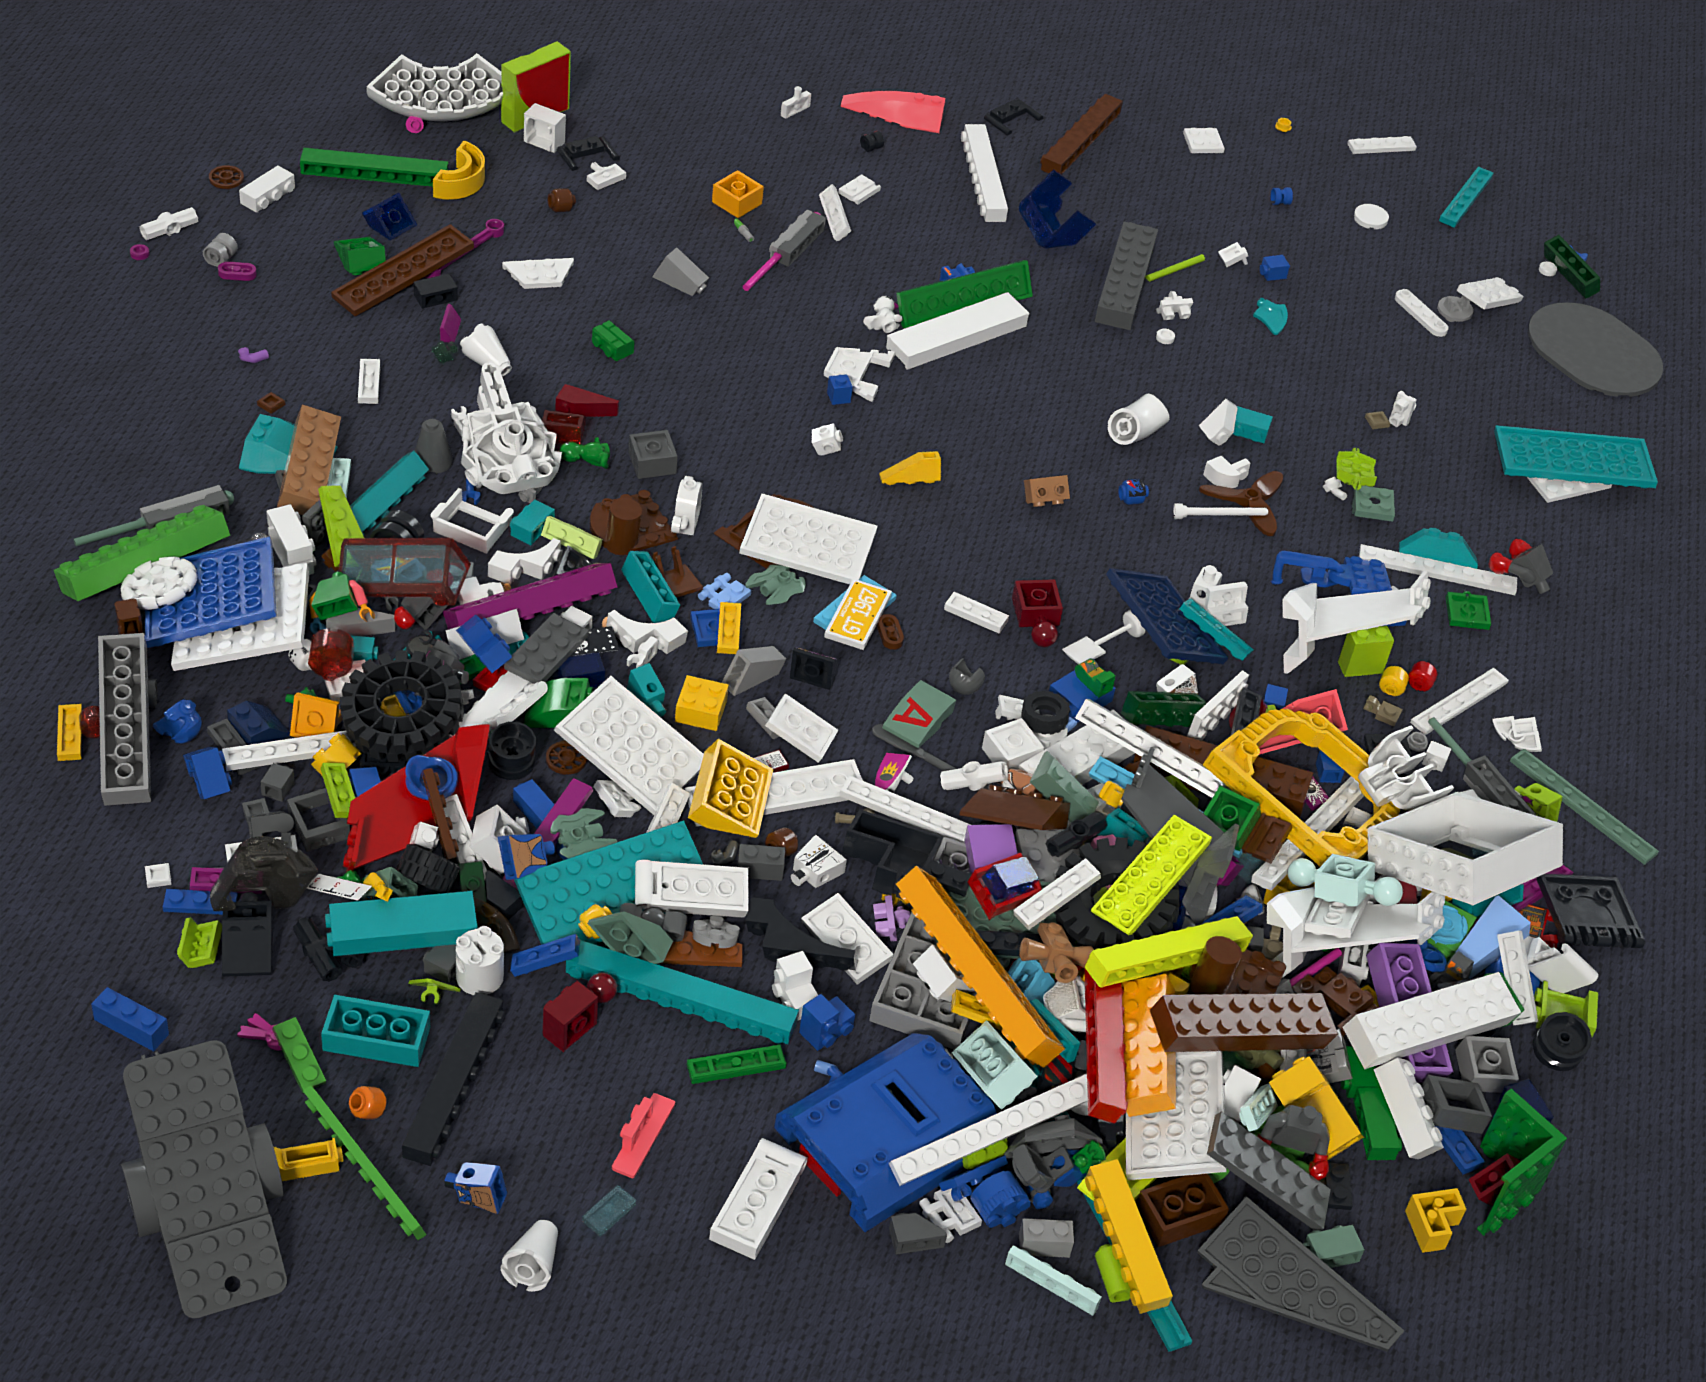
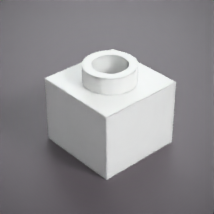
M1431 741L1426 752L1427 756L1422 764L1426 766L1433 764L1435 767L1432 770L1442 772L1451 748Z

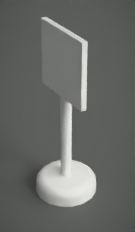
M1128 610L1123 615V627L1095 642L1086 636L1062 650L1077 664H1080L1089 658L1096 659L1105 654L1106 651L1099 645L1125 631H1128L1133 637H1141L1145 634V629L1131 610Z

